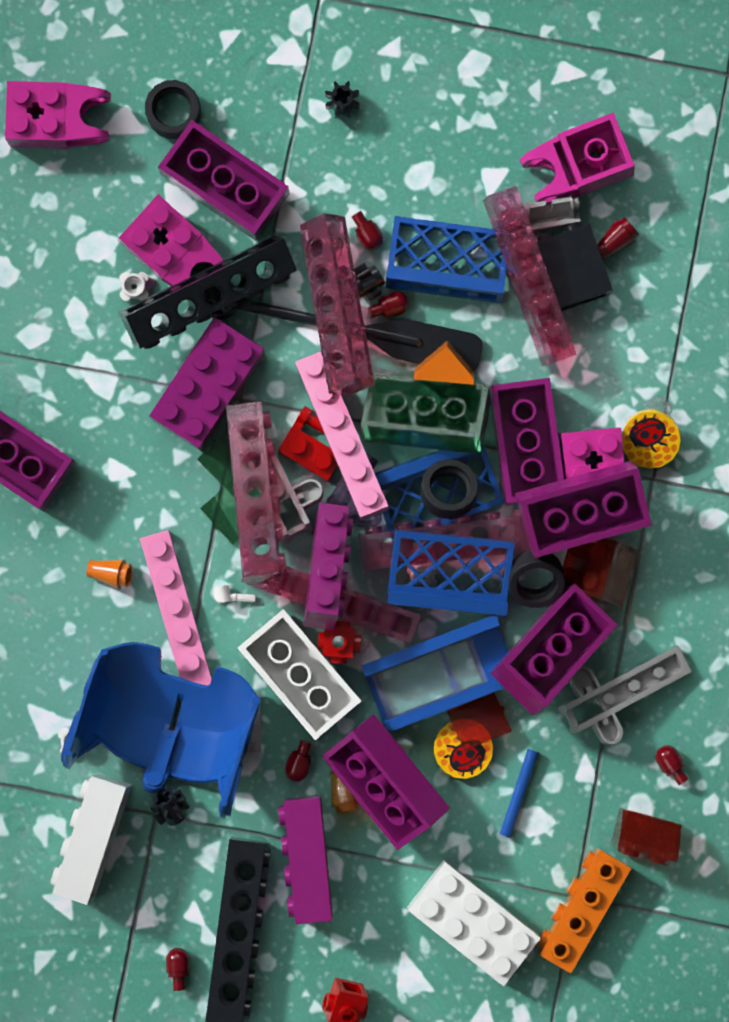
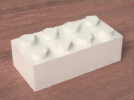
M284 609L238 647L239 651L314 740L318 739L361 702L359 697L326 658L322 656L320 651Z
M101 774L93 775L88 780L85 779L79 797L84 798L82 805L79 809L74 810L70 821V826L74 827L72 835L69 838H65L60 855L64 856L62 865L60 864L59 868H55L50 885L54 886L52 894L88 905L95 899L132 788L131 784Z
M445 860L442 861L407 906L410 913L502 986H505L541 939L538 933Z

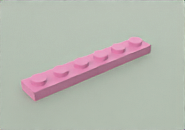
M323 351L296 361L295 364L361 521L389 510V506Z
M166 530L140 538L179 676L192 682L209 685L212 676L170 532Z

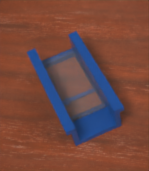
M496 615L361 665L384 727L388 732L504 689L489 674L508 653Z

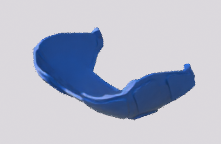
M129 642L102 649L98 658L94 661L84 687V696L80 709L74 715L61 752L63 766L70 769L79 757L101 744L115 756L146 770L143 775L142 786L149 793L160 792L164 788L168 777L195 783L218 782L222 799L219 803L220 818L225 819L226 816H231L243 767L241 763L247 752L260 713V698L250 684L239 674L220 666L215 668L209 685H202L167 674L161 669V649L149 644ZM177 700H180L182 705L174 731L169 729Z

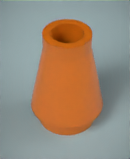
M90 560L87 565L86 574L89 578H94L121 589V587H128L130 585L133 566L126 563V560Z

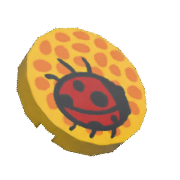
M655 409L639 411L629 418L623 428V451L630 461L640 467L650 469L662 467L672 461L679 451L681 442L679 426L673 417L667 413L665 414Z
M458 719L447 723L439 730L434 740L433 752L437 764L445 773L454 778L468 779L479 775L487 768L492 759L493 744L489 733L482 725L472 720Z

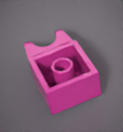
M7 81L5 140L10 148L69 149V147L106 143L110 140L108 131L86 125L83 122V118L89 108L110 102L111 93L101 88L65 82ZM42 111L43 115L39 114V119L33 118L36 112Z
M614 112L558 133V136L527 152L520 159L523 168L547 167L554 172V180L534 195L535 202L546 201V204L551 203L553 199L565 198L568 195H571L572 198L580 197L634 176L635 165ZM597 151L598 155H602L600 158H592V152Z
M159 194L117 239L153 274L169 286L189 278L190 272L196 264L204 263L213 266L223 261L207 239ZM154 230L158 232L162 230L166 233L164 238L167 242L165 244L162 242L158 245L154 243L155 235L152 233Z
M621 427L558 433L564 479L624 463ZM594 451L595 456L599 457V462L595 463L594 468H591V464H586L585 458H589L590 452Z

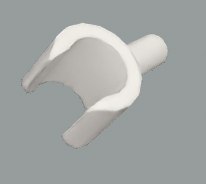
M228 585L213 588L214 600L217 603L231 601L255 602V595L230 594Z

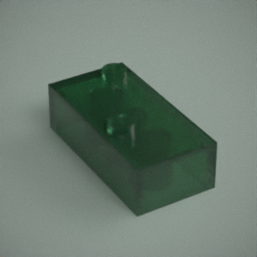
M371 373L361 421L364 440L371 443L482 455L491 406L489 385L414 380V377Z

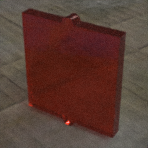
M494 692L446 710L452 723L451 730L456 732L464 751L512 731L503 712L505 708L500 706Z

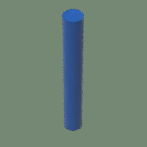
M527 749L500 834L509 838L512 836L539 752Z

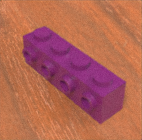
M319 503L314 526L303 624L305 627L334 630L337 617L343 618L345 600L340 599L341 590H346L348 572H343V563L349 562L351 545L345 544L346 536L351 537L353 529V519L348 518L349 507Z

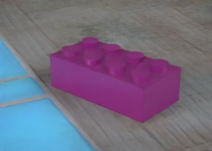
M193 120L190 121L158 166L162 177L255 241L258 240L290 195L288 185Z
M214 317L149 417L202 452L265 356L264 348Z
M550 378L491 385L489 388L505 506L518 505L515 493L564 480Z
M0 411V484L44 512L77 463Z
M632 461L515 493L529 549L535 558L652 525L639 470Z
M574 583L548 607L489 674L532 715H535L548 706L617 627V624Z
M374 714L322 755V758L397 850L430 828L450 809Z
M321 795L285 798L283 801L284 805L278 807L280 826L286 825L287 834L282 836L281 843L283 856H289V866L284 868L286 887L292 886V896H288L287 899L289 917H295V924L332 921L333 911Z

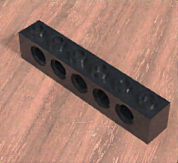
M274 235L118 313L132 343L140 349H150L160 343L159 339L169 334L170 336H176L183 333L187 329L186 326L195 321L196 323H202L209 320L213 316L212 313L219 309H231L239 304L238 300L246 296H257L265 291L264 287L272 283L280 284L289 280L290 274L296 272L297 268L284 238ZM265 261L266 270L262 275H258L257 266ZM239 274L241 278L240 284L232 288L230 284L231 279L234 275ZM210 287H214V297L209 301H205V291ZM184 300H188L189 307L187 311L179 314V304ZM161 313L163 317L161 324L152 327L151 320L153 316Z
M234 837L229 839L205 1022H243L244 1018L249 1019L252 1000H246L247 988H253L255 970H250L251 958H257L259 940L254 939L255 927L261 928L263 910L258 909L259 897L265 898L267 879H262L263 867L269 868L271 849H266L265 841ZM243 863L252 864L256 871L255 876L250 879L243 878L239 873V866ZM240 893L248 894L252 901L251 906L246 909L239 908L235 903L236 895ZM240 923L247 928L248 934L245 938L237 939L232 935L231 927L234 924ZM231 954H238L243 958L244 964L239 969H233L228 965L227 957ZM233 984L237 986L240 995L236 999H228L223 993V988L226 985Z

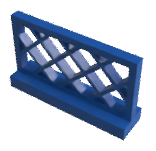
M395 216L385 288L501 303L504 294L511 231ZM399 225L412 227L418 235L405 243L398 234ZM433 230H438L447 239L434 246L426 235ZM461 234H468L475 241L466 250H463L455 240ZM490 238L504 239L503 248L495 254H492L484 244ZM422 239L430 251L418 259L409 247ZM398 241L401 247L396 250ZM451 243L459 255L447 262L439 250ZM480 247L488 259L476 266L468 254ZM403 251H406L414 261L407 267L394 266L395 257ZM433 254L443 265L436 271L427 270L422 263ZM499 256H501V264L497 260ZM462 258L472 268L465 275L457 274L451 267ZM492 262L500 271L499 280L486 278L480 270Z
M481 436L472 437L375 473L382 491L394 487L403 492L396 508L388 504L389 509L394 511L391 518L388 510L382 512L392 542H394L395 534L393 522L398 513L413 519L408 531L426 532L504 503ZM481 456L484 468L480 476L477 477L478 488L481 482L492 487L496 499L485 503L476 499L475 503L479 505L472 507L470 512L461 518L449 520L437 517L436 521L430 523L419 519L424 507L423 502H421L415 516L400 510L407 494L422 501L421 496L408 490L413 480L419 477L423 478L431 465L446 459L458 460L467 465L469 459ZM486 473L490 482L483 480ZM457 477L452 487L436 481L437 478L432 484V488L434 484L450 490L444 503H449L453 493L462 497L466 496V494L455 490L460 480ZM408 482L405 489L398 486L402 483ZM416 522L423 524L422 526L414 528Z
M395 530L389 582L386 589L387 603L507 616L509 576L512 568L515 543L512 541ZM401 538L414 539L420 548L406 558L400 551ZM420 540H427L428 542L423 545ZM436 541L444 542L450 551L436 561L427 548ZM449 543H456L457 545L452 548ZM465 545H473L479 554L465 564L456 552ZM479 546H486L487 548L482 551ZM494 548H505V560L495 567L486 555ZM424 551L433 564L419 574L410 562ZM399 555L403 559L400 564H398ZM454 555L463 567L449 577L440 564ZM481 558H484L492 570L478 580L469 568ZM405 565H408L416 575L407 584L395 583L397 572ZM437 567L446 580L437 587L429 586L423 578ZM504 567L503 576H502V575L500 574L499 570H501V569ZM467 571L475 583L466 590L458 589L453 580ZM494 574H497L502 581L501 593L488 592L482 584ZM421 581V583H422L423 585H415V584H416L417 582ZM448 584H450L453 588H444V587H446ZM480 587L482 591H474V590H475L476 588Z

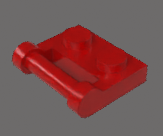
M304 406L277 451L328 482L338 464L331 448L301 431L304 425L308 424L325 435L318 417L312 414L313 410Z

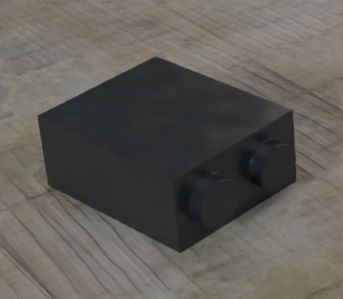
M575 223L564 228V233L555 236L553 232L545 233L536 238L537 242L533 243L532 251L554 314L604 298L613 291L590 224L582 226L581 223Z

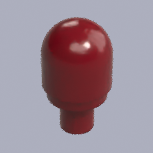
M362 211L354 214L351 218L358 227L355 232L361 245L370 251L380 248L383 244V234L377 224L372 220L367 221Z
M392 292L378 299L379 304L368 307V313L371 319L383 315L384 318H392L403 314L408 308L409 301L402 292Z
M300 740L297 751H292L289 754L285 765V775L289 780L299 782L306 778L312 763V757L308 755L312 743Z
M670 745L660 747L656 752L655 759L662 772L667 777L672 775L678 786L689 780L682 770V767L685 766L684 760L678 751Z
M173 948L166 956V973H168V977H173V991L185 990V976H189L190 957L186 950Z

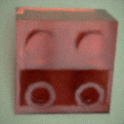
M601 539L567 549L563 563L565 576L564 591L575 583L592 600L623 607L639 550L610 539Z
M620 808L611 843L618 846L617 851L622 854L638 858L639 853L647 854L646 859L651 862L668 866L669 860L673 862L678 861L682 825Z

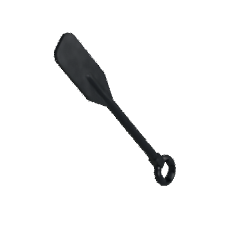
M212 287L208 288L205 291V301L210 300L211 293L209 292V290ZM245 298L238 300L239 304L227 313L223 314L222 310L212 313V318L224 320L231 317L237 310L358 335L365 337L395 359L417 364L423 362L446 341L453 346L473 371L477 369L482 353V341L473 333L404 318L362 325Z

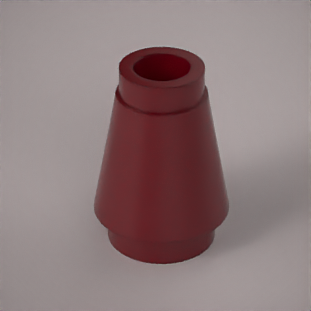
M625 217L619 221L615 220L597 244L600 254L605 259H608L610 256L634 243V238L639 233Z

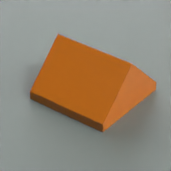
M446 341L415 368L414 380L474 385V371L453 346Z

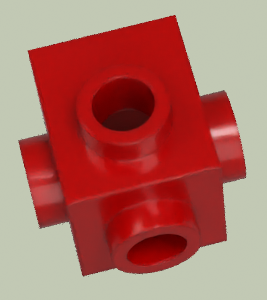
M336 621L334 630L325 629L324 632H319L318 650H323L322 656L330 657L329 663L347 664L348 658L356 659V653H361L362 635H358V629L350 628L351 622ZM337 636H341L344 639V645L340 648L335 647L333 644V640Z
M335 977L330 993L325 994L322 1002V1010L325 1012L327 1021L360 1022V1020H364L368 1011V995L364 985Z

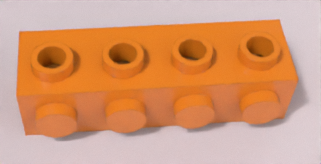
M599 848L595 852L589 851L581 865L585 868L579 879L574 877L566 891V893L570 894L564 905L558 904L551 917L554 920L553 925L549 931L543 930L540 935L541 939L536 944L539 946L537 952L540 956L570 974L632 869Z

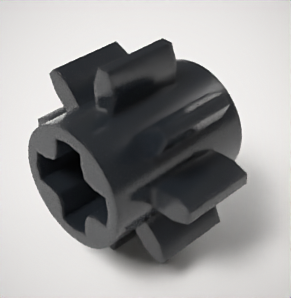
M335 81L333 91H325V97L331 99V101L325 104L326 110L333 108L336 119L340 114H346L348 118H351L350 111L352 108L359 109L360 103L353 100L359 96V90L352 91L349 81L345 85H338ZM342 95L344 99H347V103L342 104L341 101L337 100V97Z
M362 263L352 269L354 277L349 279V282L359 299L367 296L369 301L382 294L379 287L384 285L385 281L375 265L367 268L366 264Z
M164 789L156 794L153 799L154 805L150 809L154 813L153 816L159 825L167 822L170 826L180 824L186 818V810L190 806L180 789L175 793L170 789Z

